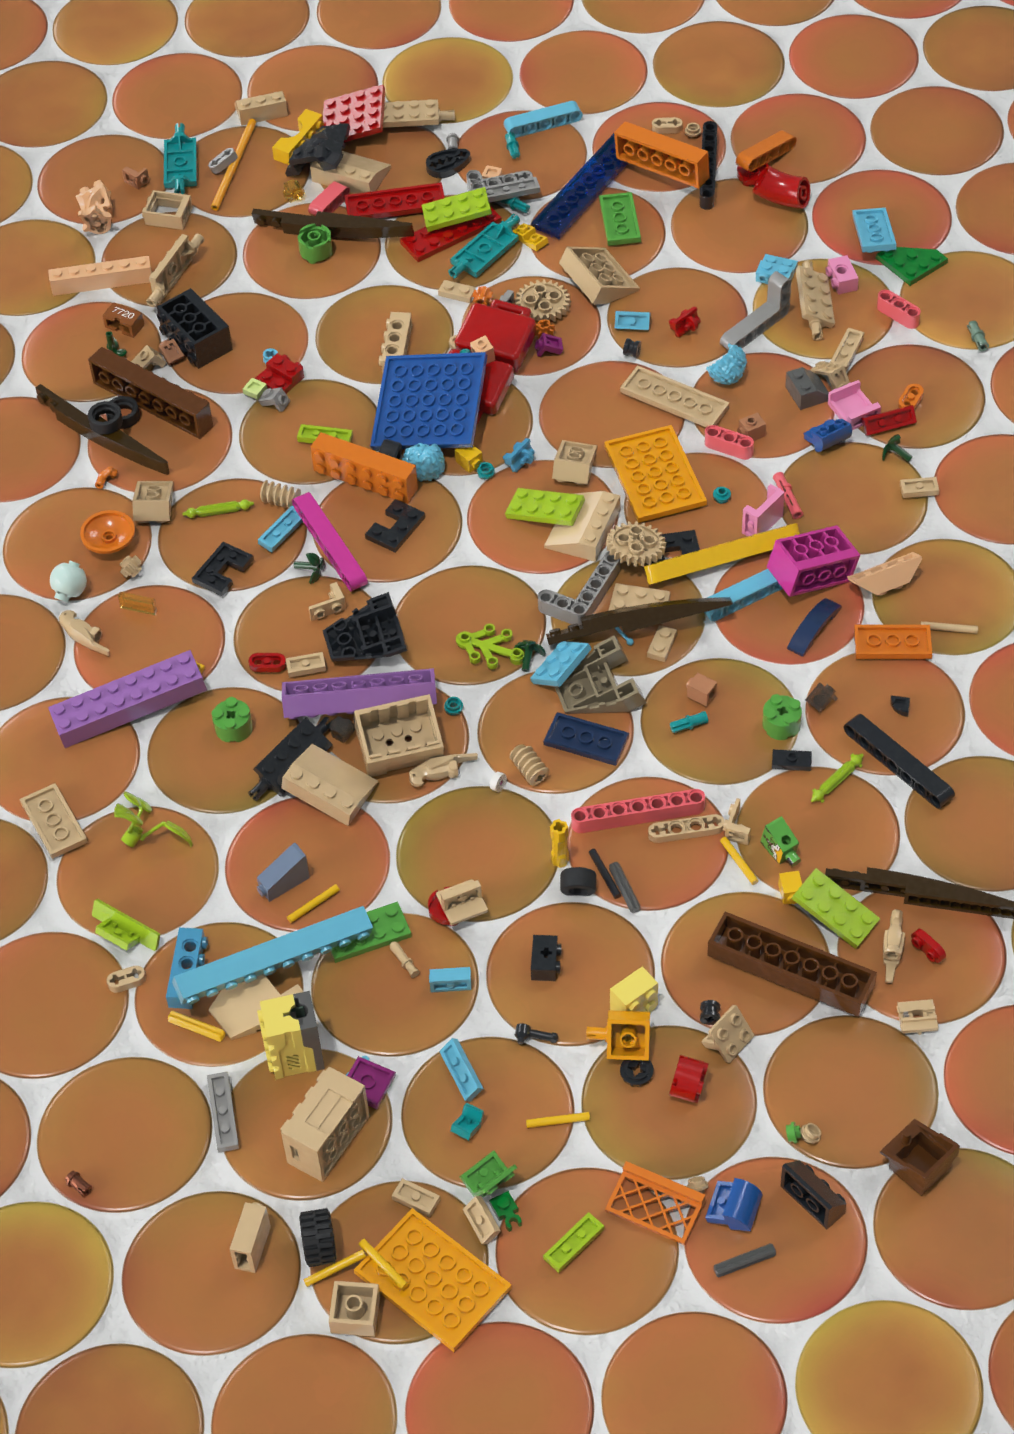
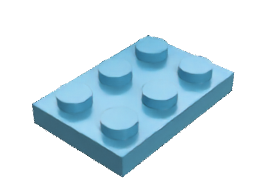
M560 642L531 676L532 683L560 687L591 651L592 648L589 643Z

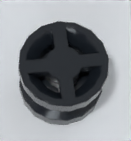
M627 338L623 347V355H632L638 358L641 350V341L634 342Z
M714 1000L701 1002L700 1010L702 1013L700 1014V1021L706 1025H714L720 1019L718 1012L720 1011L721 1004Z

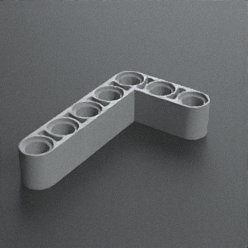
M775 271L768 280L767 302L725 332L720 339V345L728 350L729 343L744 348L785 317L790 309L791 280Z
M610 551L606 552L576 600L551 590L545 589L538 593V610L543 614L569 624L577 623L582 625L580 617L594 613L621 570L620 558L614 560V555L610 556Z

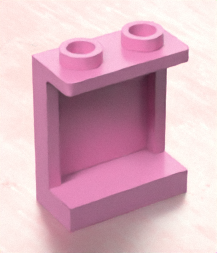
M859 380L834 389L828 394L829 407L839 419L850 423L852 430L863 426L862 418L881 413L880 404L878 402L872 404L861 391V382Z
M770 484L767 489V500L757 510L747 505L743 509L742 534L751 536L768 531L783 517L785 492Z

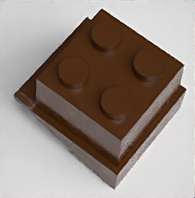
M914 1119L880 1151V1154L889 1159V1169L922 1196L951 1168L953 1160L959 1154L960 1145L942 1133H937Z

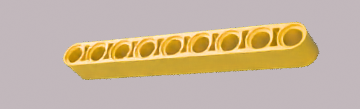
M798 524L786 525L646 565L644 569L648 584L773 550L776 540L800 534Z

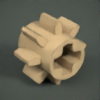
M128 555L119 564L122 567L120 573L126 578L128 576L135 577L142 569L140 566L141 560L136 555L133 558Z

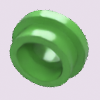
M795 1122L786 1125V1133L789 1142L798 1143L802 1135L800 1133V1125L796 1126Z

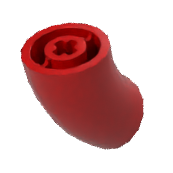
M768 165L756 181L752 193L779 205L804 209L809 203L811 189L808 178L790 175Z

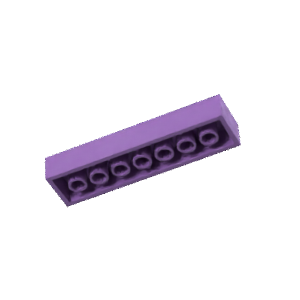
M188 650L48 708L64 747L67 748L207 691V688L192 652Z
M434 668L282 682L284 718L297 719L301 716L317 717L323 714L333 716L344 712L354 714L355 710L428 694L431 696L432 704H437Z

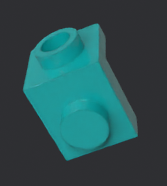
M466 1103L463 1107L462 1115L452 1124L450 1131L469 1140L481 1128L484 1111Z

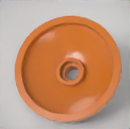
M106 510L93 514L86 519L80 530L84 546L100 554L114 553L124 549L130 544L135 535V526L132 519L125 513L115 510Z

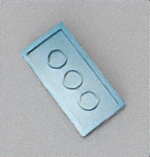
M886 207L852 210V217L862 252L872 253L874 251L896 250V241Z

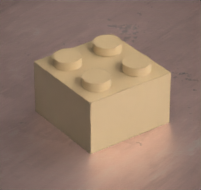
M334 1281L329 1315V1327L332 1334L375 1337L380 1303L379 1284Z

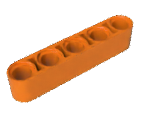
M781 130L739 153L736 158V165L752 172L792 150L796 145L797 138Z

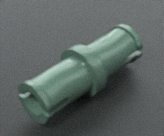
M970 321L967 328L971 333V339L977 344L979 351H986L989 348V344L985 339L984 331L979 328L977 321Z

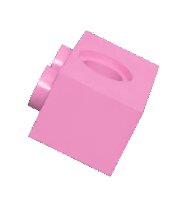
M848 256L828 259V265L825 268L826 275L830 277L832 288L836 289L838 295L857 291L859 278Z

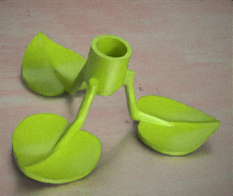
M126 791L123 793L128 801L139 807L137 816L122 804L117 803L114 808V817L124 818L132 822L121 838L125 844L134 848L139 840L144 841L147 836L164 826L184 838L192 847L193 844L189 834L171 821H163L145 834H142L144 830L140 827L143 825L140 816L143 809L151 813L152 808L143 799Z

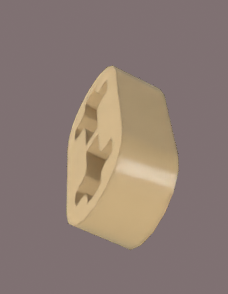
M676 117L656 118L652 121V131L659 134L679 133L682 131L683 122L680 118Z
M136 965L113 972L107 977L108 988L110 991L118 993L138 987L146 980L145 971L141 966ZM118 980L119 984L115 985L114 981Z

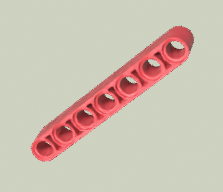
M691 789L579 807L571 813V828L576 833H586L698 815L705 809V794L702 790Z

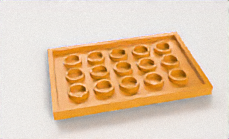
M672 425L604 442L606 452L638 523L707 505V499Z
M413 1208L374 1248L408 1283V1286L401 1290L369 1255L354 1269V1274L366 1283L379 1284L380 1294L453 1352L512 1289V1284Z

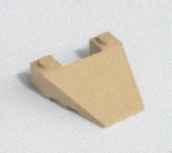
M262 974L257 976V979L252 982L246 983L243 981L238 983V986L231 990L222 989L209 1008V1012L228 1037L233 1040L257 1033L256 1030L261 1029L257 1010H261L260 1001L304 991L297 984L280 995L268 978Z

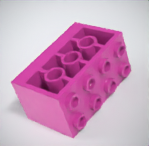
M836 525L776 540L767 568L787 595L791 597L851 582L847 577L854 574L860 554Z

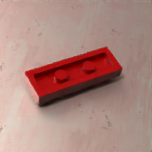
M913 405L862 418L866 436L917 422Z

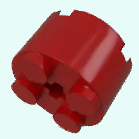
M680 1055L669 1096L698 1103L709 1063Z

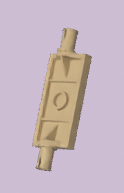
M438 99L385 102L383 128L439 125V122L443 120H455V110L440 111L438 109Z
M182 234L167 252L164 259L159 262L155 271L151 273L149 281L152 294L146 300L150 307H155L157 303L160 304L191 263L192 256H195L199 246L204 242V237L201 234H195L191 242L187 235Z
M806 260L802 263V266L799 265L796 268L802 318L809 322L813 340L818 341L823 338L822 327L832 328L835 325L828 276L814 271L812 261Z

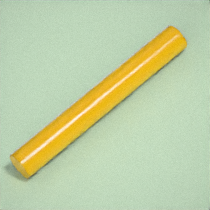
M723 837L720 840L721 844L752 885L757 884L759 881L728 838Z
M336 884L288 915V921L290 923L294 922L339 892V887Z
M583 1112L527 1119L526 1126L527 1128L588 1121L590 1120V1113Z
M362 1239L359 1242V1246L401 1290L408 1286V1283L366 1239Z
M362 1249L303 1279L305 1285L308 1287L366 1258L364 1250Z

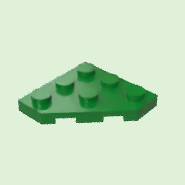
M896 247V250L880 251L876 254V259L909 286L948 263V258L937 249Z

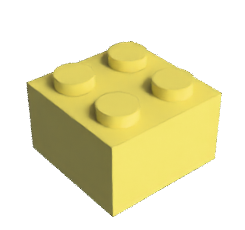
M643 966L610 988V1010L651 1012L658 1005V982Z

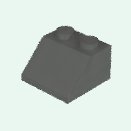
M803 367L786 372L785 387L800 410L828 401L829 392L816 373Z

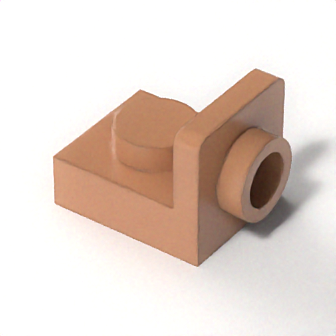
M127 166L122 169L124 182L138 190L149 182L148 170L146 168H143L140 172L132 170Z
M174 338L164 340L159 344L157 352L163 355L168 365L184 358Z

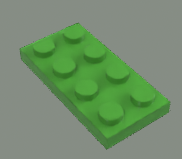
M632 192L599 195L608 246L641 242Z
M398 901L368 911L367 915L373 926L369 934L370 936L360 941L355 939L345 947L340 948V946L332 948L331 954L335 963L390 945L392 942L411 938V931Z

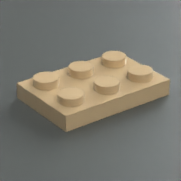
M615 583L609 611L669 601L670 591Z

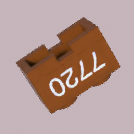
M114 302L103 314L105 328L116 332L121 330L122 334L132 338L144 326L142 312Z

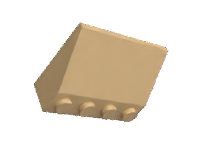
M342 151L344 154L336 169L323 171L317 161H314L310 166L312 182L329 186L332 182L336 181L349 187L350 192L354 194L376 191L391 169V164Z
M567 246L559 262L573 282L579 286L581 291L589 298V301L595 305L608 304L640 289L606 248Z
M606 491L575 493L584 495L585 501L573 526L555 524L544 548L596 562L607 539V534L610 533V529H612L620 512V495Z
M311 744L287 770L282 778L281 788L349 826L378 784V780Z

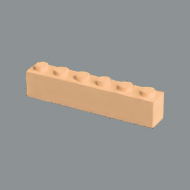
M149 256L50 269L49 280L52 294L56 296L149 283L152 270Z

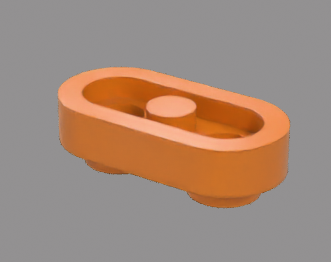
M919 384L908 385L899 398L898 408L913 405L915 410L923 397V387Z

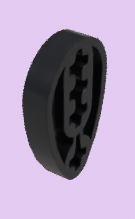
M447 149L429 155L426 159L427 173L434 178L441 179L460 172L471 160L470 151L467 149Z

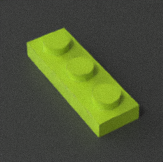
M301 424L297 441L313 443L320 432L351 442L353 430Z
M588 1212L543 1255V1260L560 1273L604 1231V1225Z

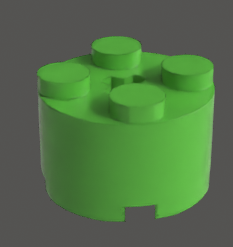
M309 224L301 228L298 235V245L302 258L310 264H315L332 256L331 232L326 226L321 225L320 227L316 226V224Z
M778 694L771 696L763 707L762 719L763 729L766 730V734L776 740H786L788 737H794L798 734L801 728L802 717L800 701Z
M229 697L219 703L212 711L215 732L222 741L229 743L230 741L241 742L252 733L253 722L250 709L243 701Z

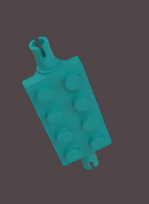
M177 123L175 124L173 137L164 140V188H175L174 193L179 194L181 191V194H185V187L197 186L196 137L189 138L186 136L185 125L180 123L179 127Z
M512 214L505 222L502 221L499 224L492 222L450 258V262L454 266L448 270L449 275L457 278L460 273L465 271L477 278L519 241V235L512 231V228L520 222L519 216Z

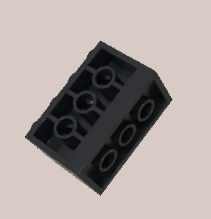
M191 288L157 306L160 332L162 335H166L169 340L174 338L182 353L198 369L233 350L229 325Z

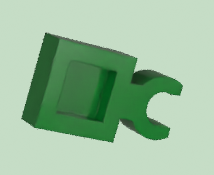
M509 1191L489 1200V1204L498 1220L505 1219V1227L509 1232L512 1231L510 1223L513 1221L517 1222L519 1227L522 1226L520 1216L515 1214L518 1212V1207Z

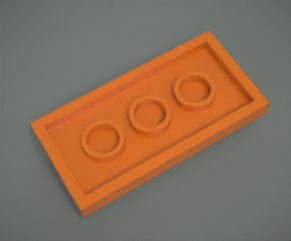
M854 625L856 659H932L930 625Z

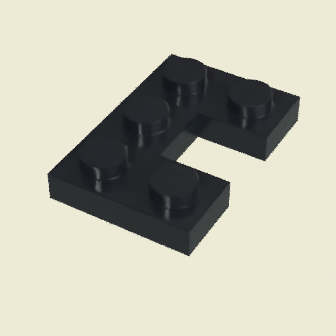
M397 499L385 510L386 516L397 520L391 529L375 522L365 533V539L394 553L397 552L425 519V512Z
M695 530L662 534L666 542L665 553L680 551L681 555L700 550ZM662 555V559H658L657 562L665 560L664 555Z
M222 542L192 577V582L223 597L233 585V581L221 575V573L228 565L244 572L253 562V555L226 542Z

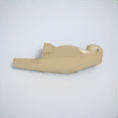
M66 610L60 614V625L73 640L91 650L107 656L110 655L109 649L98 644L102 636L100 628L91 627L81 619H74L77 617L74 611Z
M453 754L431 758L409 771L410 783L415 787H420L424 785L423 781L425 779L434 781L446 777L458 778L457 764L477 760L478 754Z
M896 909L892 911L890 927L888 930H885L883 964L886 966L885 983H893L895 968L899 966L905 938V933L901 929L903 912Z

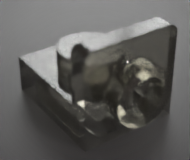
M819 682L805 701L821 713L832 699L836 701L838 698L834 694L836 691L828 684L824 686Z

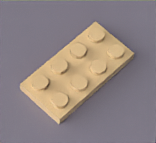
M56 783L20 799L22 807L52 859L88 843L84 832Z

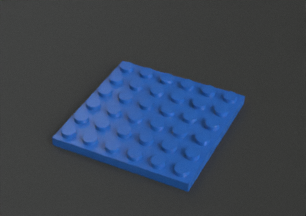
M486 352L386 356L370 444L371 449L379 450L385 439L401 443L402 449L413 447L418 443L429 446L437 444L440 448L473 447L487 363Z

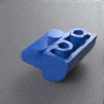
M843 419L827 420L823 424L812 427L809 431L803 433L804 439L815 446L816 452H821L852 436V425Z
M734 1178L733 1182L717 1181L705 1218L708 1223L726 1224L732 1230L751 1232L763 1194L754 1184L742 1179Z

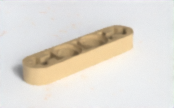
M718 814L653 823L648 828V838L654 843L716 835L723 831L724 819ZM698 824L701 826V829L693 830L691 826ZM673 827H679L682 829V831L680 833H674L671 831V829Z

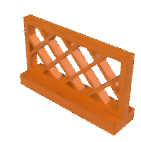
M626 1161L605 1211L685 1245L697 1217L706 1203L705 1194ZM625 1179L634 1182L636 1189L624 1193L622 1185ZM648 1188L654 1190L656 1197L644 1201L640 1191ZM638 1193L641 1203L629 1206L626 1197ZM667 1197L674 1199L676 1205L664 1210L660 1200ZM624 1198L627 1208L620 1211L612 1208L616 1200ZM658 1201L661 1211L649 1215L646 1205ZM688 1205L696 1208L693 1215L686 1218L683 1217L680 1208ZM644 1207L647 1216L641 1219L635 1218L632 1210ZM678 1210L681 1220L669 1224L666 1213ZM663 1215L667 1225L659 1228L654 1226L651 1219ZM683 1223L685 1233L681 1238L674 1235L671 1228Z

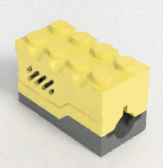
M310 991L260 1001L261 1010H257L269 1071L274 1072L275 1079L325 1069Z

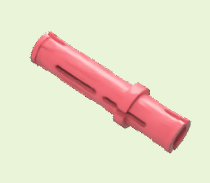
M777 472L773 475V480L777 487L785 492L784 501L792 518L799 519L803 516V512L792 492V486L785 479L783 472Z

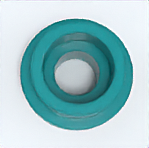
M483 462L479 465L477 474L480 478L489 479L494 476L495 468L491 463Z
M717 487L713 491V498L718 503H726L731 497V491L726 487Z
M449 697L444 703V709L448 714L456 715L463 710V703L458 697Z

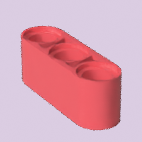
M336 181L332 182L310 203L308 212L316 216L317 211L333 213L345 201L344 195L350 194V188Z
M881 290L878 293L877 309L909 329H915L919 326L920 308L890 290Z
M716 425L706 427L704 441L706 447L743 460H748L753 456L754 441L751 437Z

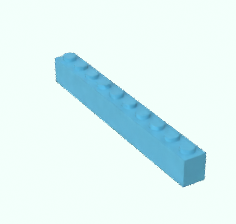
M364 906L178 974L173 977L172 983L181 1005L188 1003V1005L194 1004L201 997L206 995L207 997H212L218 994V991L225 988L226 990H231L243 981L246 983L252 982L259 975L264 974L268 976L276 972L278 968L283 967L286 969L293 966L299 960L303 962L308 961L315 954L321 953L323 955L332 951V948L340 946V948L345 947L355 939L359 941L364 940L370 936L369 934L373 926Z

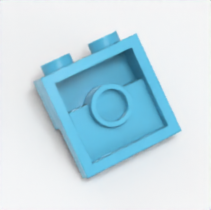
M765 254L756 270V282L768 284L770 276L775 271L792 280L798 266V261Z

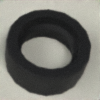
M119 396L110 400V402L116 403L120 409L132 410L130 414L122 416L123 422L119 429L130 428L138 422L140 417L139 407L133 398ZM106 414L108 421L115 417V415Z
M110 401L98 402L88 411L90 427L98 434H111L122 426L121 410L116 403ZM103 414L115 415L110 421H96V418Z

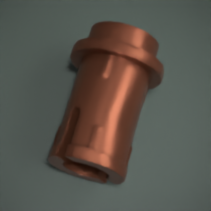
M71 1171L65 1178L67 1186H72L82 1197H86L93 1188L80 1177L79 1172Z

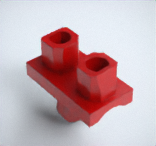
M693 306L689 310L685 309L677 319L672 318L669 320L670 329L674 330L676 337H681L689 330L695 331L698 329V324L701 320L697 314V307Z

